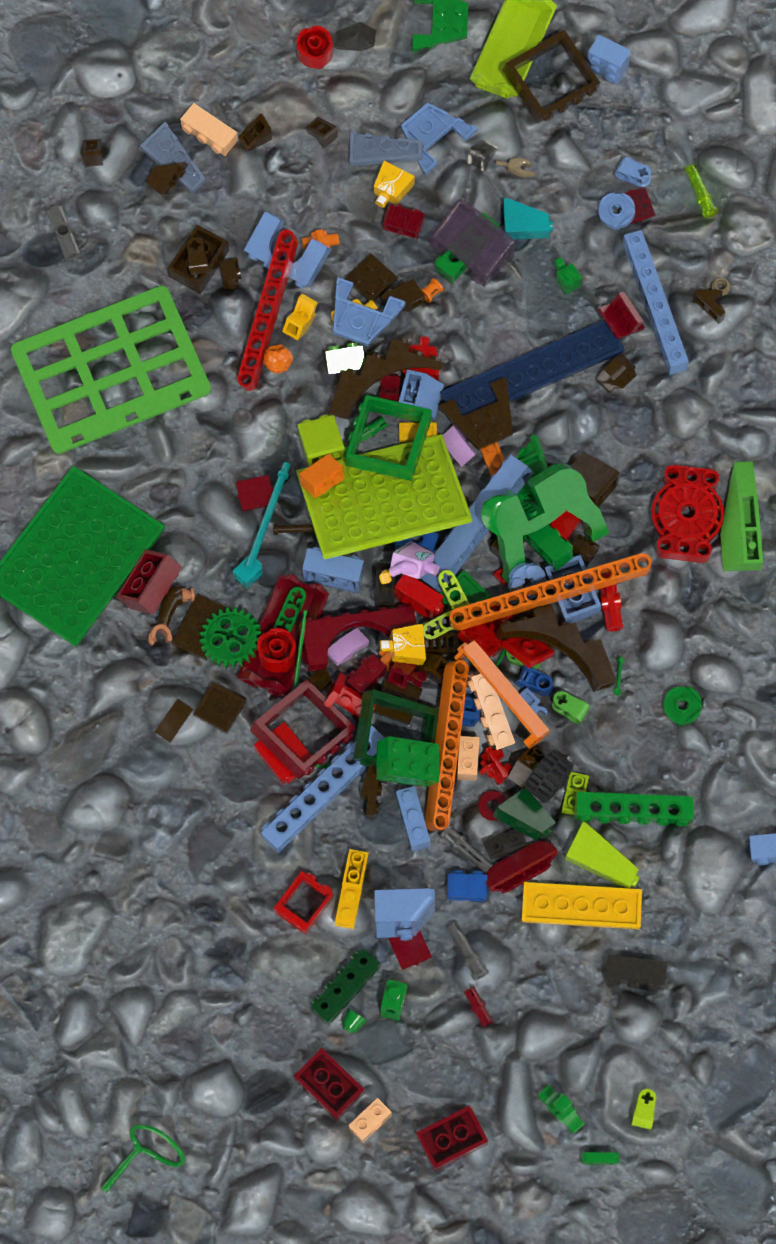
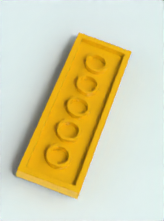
M524 882L522 922L640 930L642 889Z

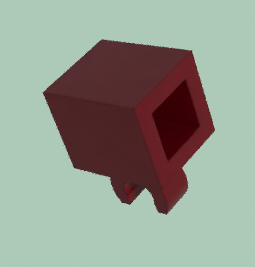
M395 662L391 667L387 681L402 689H405L409 682H412L417 687H421L423 681H426L427 674L420 671L416 672L417 665Z

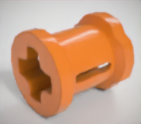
M432 278L430 283L420 290L425 296V301L430 303L436 294L443 292V287L435 278Z

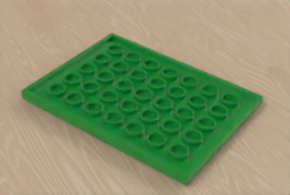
M72 466L0 561V597L77 648L124 585L143 552L151 549L166 527L89 475Z

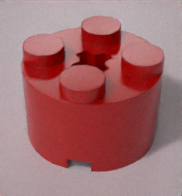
M312 26V28L303 29L298 34L296 42L299 61L309 68H324L333 57V40L329 31L321 26Z
M273 628L265 634L263 633L258 639L257 650L261 667L274 673L288 672L294 665L297 657L296 642L291 634L285 629Z

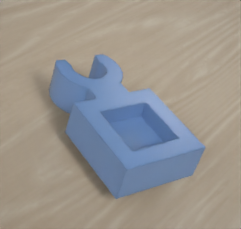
M528 688L520 693L536 714L542 712L545 716L548 714L546 708L538 706L541 700Z

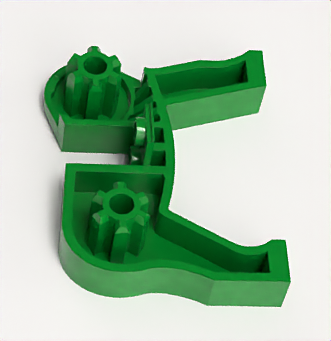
M563 463L554 464L527 481L537 505L533 502L521 504L518 496L511 490H507V494L495 495L484 501L481 509V520L487 529L497 535L499 555L503 562L502 578L507 585L512 569L518 564L525 562L522 536L543 528L557 519L566 510L584 522V533L592 542L609 534L600 509L588 496L584 478L571 466Z

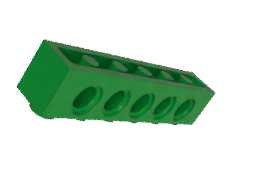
M576 792L574 796V819H579L580 822L599 820V823L618 821L619 824L638 822L639 825H648L649 822H654L660 826L676 823L677 826L683 827L688 826L694 820L693 796ZM590 805H597L599 807V811H592ZM611 805L617 806L618 809H619V812H617V813L612 812V811L610 810V806H611ZM635 806L638 809V813H632L629 807ZM649 807L656 808L658 814L650 813ZM668 808H674L677 811V815H671L668 812Z

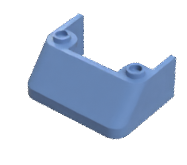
M434 889L375 890L377 938L400 937V940H412V937L417 935L435 912Z

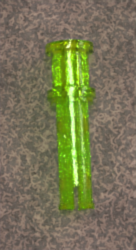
M694 164L687 166L685 171L696 192L697 204L702 208L703 218L715 216L718 213V208L714 206L712 194L707 192L697 166Z

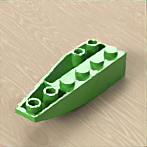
M753 461L734 462L720 534L723 572L761 570L763 565L759 506Z

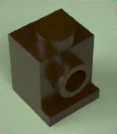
M238 258L219 261L224 289L238 288V279H241Z

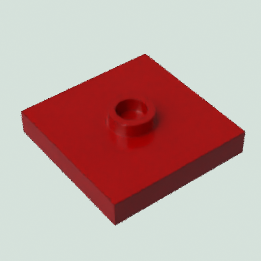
M508 638L501 645L528 668L553 657L555 653L545 643L528 638Z

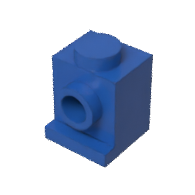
M470 695L465 696L462 726L474 727L480 720V710H477L474 699L476 698Z

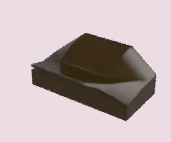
M621 354L602 370L596 378V382L608 393H611L614 389H623L637 376L635 372L636 366Z

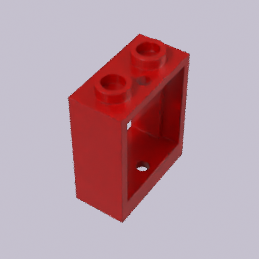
M403 574L394 587L395 599L404 605L413 606L416 613L429 621L442 615L445 605L444 596L418 579Z
M301 871L273 909L274 913L306 935L334 899V895L332 893L333 890L324 883L323 885L316 882L317 878L309 872L305 874ZM303 882L325 897L307 923L285 907Z

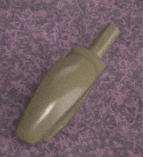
M512 158L509 160V163L496 160V165L508 167L507 171L515 176L523 178L535 176V172L521 169L522 166L532 167V164L526 159Z

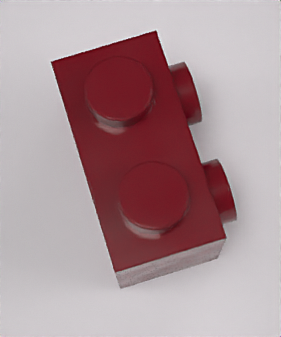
M374 654L370 657L366 656L361 661L358 670H353L347 676V686L363 696L364 692L370 691L386 675L387 665Z

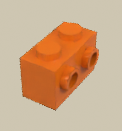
M327 454L299 473L301 486L315 499L345 479L343 466L330 454Z

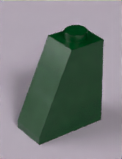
M525 788L499 805L493 813L496 819L536 841L542 836L543 838L548 837L553 832L552 828L556 823L537 799Z

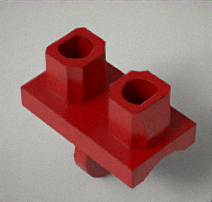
M490 746L480 756L482 759L480 764L483 768L479 773L481 776L487 774L490 779L494 778L497 785H501L507 779L513 767L509 763L502 765L499 760L504 757L503 751L501 749H492Z

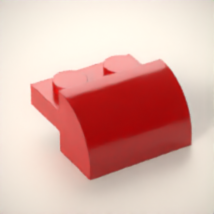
M496 620L463 629L457 635L460 640L467 644L475 640L489 658L495 657L503 649L501 646L502 642L508 639L498 640L496 631L501 624Z

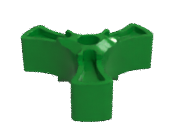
M549 1085L538 1094L539 1099L546 1105L548 1110L559 1122L564 1123L571 1133L574 1134L585 1124L576 1114L577 1110L572 1106L573 1103L564 1094H558Z

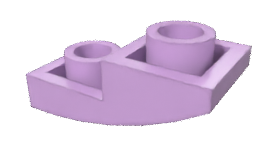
M455 425L443 434L448 451L461 467L465 466L477 454L465 441L466 438Z
M356 628L328 648V656L338 666L351 659L353 653L368 646L369 640Z

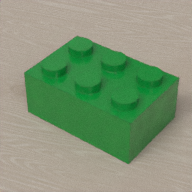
M389 736L377 741V780L429 787L438 783L439 744Z

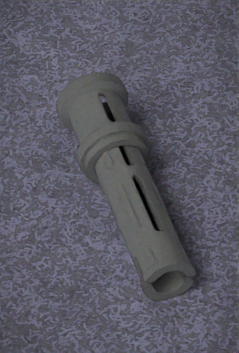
M452 824L440 835L441 839L444 838L452 845L453 850H459L481 869L484 874L493 866L466 842L464 835L461 836L453 829ZM469 851H470L472 854H474V855L481 861V863H480L478 860H476V859L469 853Z
M458 922L448 926L447 931L465 959L464 965L470 969L473 975L472 979L476 981L489 973L488 969H485L481 963L480 955L475 954Z

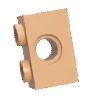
M460 736L457 780L477 781L480 737Z
M377 1098L348 1125L349 1130L364 1143L392 1116V1112Z

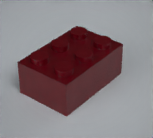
M145 550L116 597L131 610L153 615L159 608V604L164 596L168 593L170 586L178 577L182 566L168 554Z
M322 1047L293 1076L294 1080L336 1121L365 1094V1089Z
M470 1105L416 1132V1137L434 1172L487 1146L489 1142Z

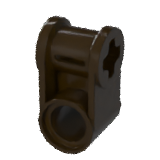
M197 237L190 238L187 242L190 274L209 273L202 240Z

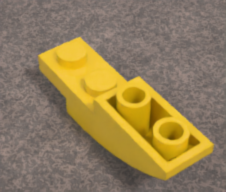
M349 849L335 926L354 929L369 852Z

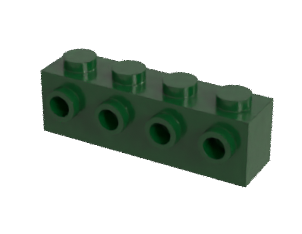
M363 948L360 951L356 950L350 957L351 962L347 966L343 965L336 973L338 975L334 981L330 980L323 989L325 991L321 996L316 995L310 1003L312 1005L310 1007L311 1012L328 1026L381 968V963Z

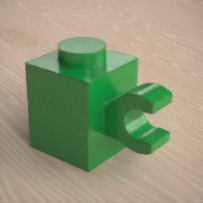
M561 257L554 260V266L557 270L556 282L563 293L567 295L580 288L582 277L573 263L566 266Z

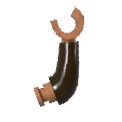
M181 585L169 588L168 593L161 602L156 620L157 625L148 635V642L151 646L157 641L156 632L164 634L166 643L172 641L171 631L167 626H169L178 606H182V603L187 602L189 599L190 602L194 601L193 588L187 590V588H182Z

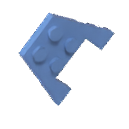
M426 103L401 125V130L406 139L422 140L423 160L417 162L424 175L433 170L438 163L427 150L450 130L453 129L465 142L478 131L476 126L469 125L460 118L450 116L448 112L429 103Z
M338 277L333 334L369 347L405 307L406 303L403 300L390 296L383 312L348 300L354 286L353 282Z

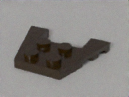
M506 377L490 383L497 402L465 416H462L455 399L439 405L440 411L460 429L462 434L477 450L513 436Z

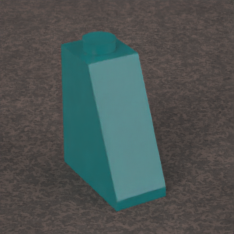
M504 198L505 240L549 238V233L553 232V220H549L548 213L509 198Z

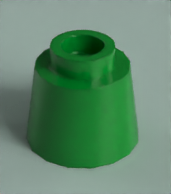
M348 1008L342 1024H344L343 1029L353 1034L354 1031L358 1032L367 1020Z

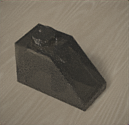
M362 22L338 30L335 34L334 48L352 51H364L372 48L375 45L376 30Z
M377 562L375 607L394 608L396 576H391L392 581L386 584H381L379 575L384 570H389L391 563Z

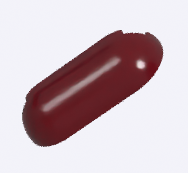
M545 841L535 842L496 863L486 873L488 888L492 892L501 891L502 893H507L545 872L552 866L550 863L557 856L556 847Z

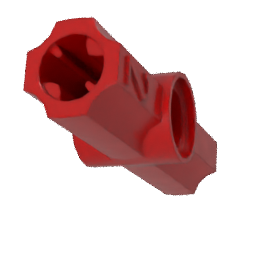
M607 572L601 574L605 579L611 577ZM617 584L601 588L600 604L601 610L604 612L606 631H619L623 629L620 611L621 598L620 593L617 592Z

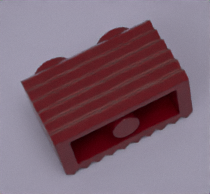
M389 204L383 222V230L419 239L425 221V214L418 209L410 210L400 204Z

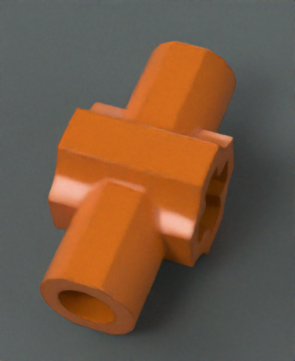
M322 229L312 232L310 237L301 238L302 250H306L311 239H316L328 247L339 245L338 233L327 234Z

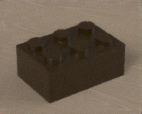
M196 224L168 266L169 277L201 294L220 266L219 261H223L228 254V241ZM197 237L202 240L209 273L190 274L187 242L190 238Z

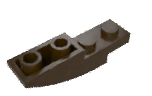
M376 766L369 767L361 792V799L368 800L366 819L374 820L375 814H379L380 803H377V796H381L383 784L379 783L387 784L388 782L377 780Z

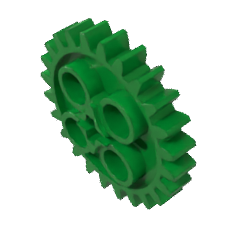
M227 607L226 613H223L220 609L218 616L212 613L214 619L207 618L208 625H202L205 632H200L203 638L199 641L203 645L201 647L202 651L206 652V658L211 657V663L217 661L218 667L224 663L225 669L228 668L229 664H232L233 669H235L236 663L243 667L244 660L250 663L248 657H256L253 651H258L256 644L262 635L261 631H259L261 629L260 625L256 624V618H252L251 613L245 615L244 609L238 613L236 607L233 609V612H230ZM224 624H231L229 628L222 629ZM243 630L248 631V633L244 636L239 635V633ZM217 640L223 641L219 646L214 645ZM234 647H240L238 652H231Z

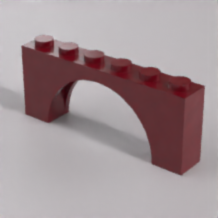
M399 605L393 609L383 607L373 612L363 610L359 614L343 613L339 617L329 615L318 620L313 618L306 619L302 650L307 672L322 670L327 667L329 645L337 635L345 630L355 627H368L376 629L390 638V634L394 629L417 625L413 606ZM300 622L298 627L299 635L301 634L302 622Z

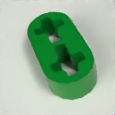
M614 1152L581 1153V1164L618 1165L620 1164V1154Z

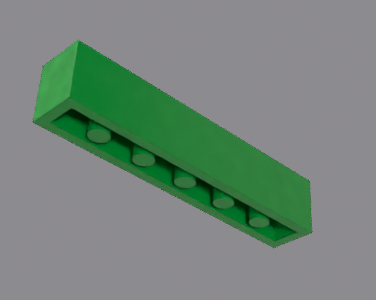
M518 492L517 496L520 503H525L524 497ZM549 524L535 532L522 536L555 571L573 559V546L568 540L564 541L556 528L552 529Z

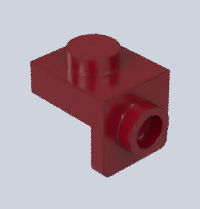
M385 376L381 379L380 398L399 401L400 376Z

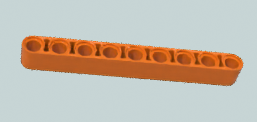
M464 660L449 662L444 668L435 744H439V782L429 786L425 824L430 831L444 830L448 827L450 821L469 666Z

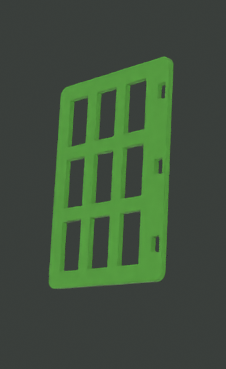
M158 286L98 311L89 312L80 318L16 342L11 346L13 358L51 448L56 454H62L205 397L211 392V385L171 294L165 286ZM159 302L166 319L129 333L122 316ZM112 321L119 338L82 352L75 335ZM171 330L179 348L142 362L135 344ZM64 339L71 357L34 371L27 354ZM124 349L131 367L94 381L87 363ZM184 359L191 376L154 391L147 373ZM76 368L83 386L46 400L39 382ZM136 378L143 396L106 410L99 392ZM190 392V397L183 400L180 399L179 395ZM89 397L96 414L58 429L51 411ZM136 413L138 418L127 422L126 416ZM82 434V440L75 443L72 442L71 438Z

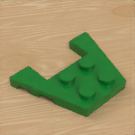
M414 0V4H433L432 35L413 34L412 52H418L419 49L433 48L434 45L442 43L448 44L467 39L468 2L462 0Z

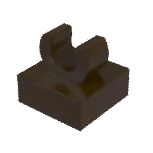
M326 668L321 671H311L313 675L308 677L310 683L319 691L332 685Z

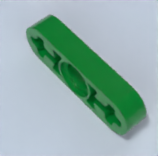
M295 587L290 590L274 628H282L285 621L287 622L285 630L291 634L306 601L304 589ZM298 593H300V594H301V598H298V600H297V602H296V606H295V605H293V603H294V596H293V595H297ZM287 609H293L295 616L287 618L284 613Z

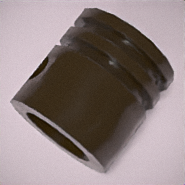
M579 534L572 544L573 556L581 555L583 562L589 565L598 552L600 545L592 542L590 539L586 540L585 536L582 537V534Z

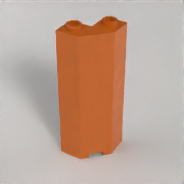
M475 640L469 644L465 642L457 649L458 653L454 658L456 660H463L467 657L531 733L523 741L529 749L551 732Z

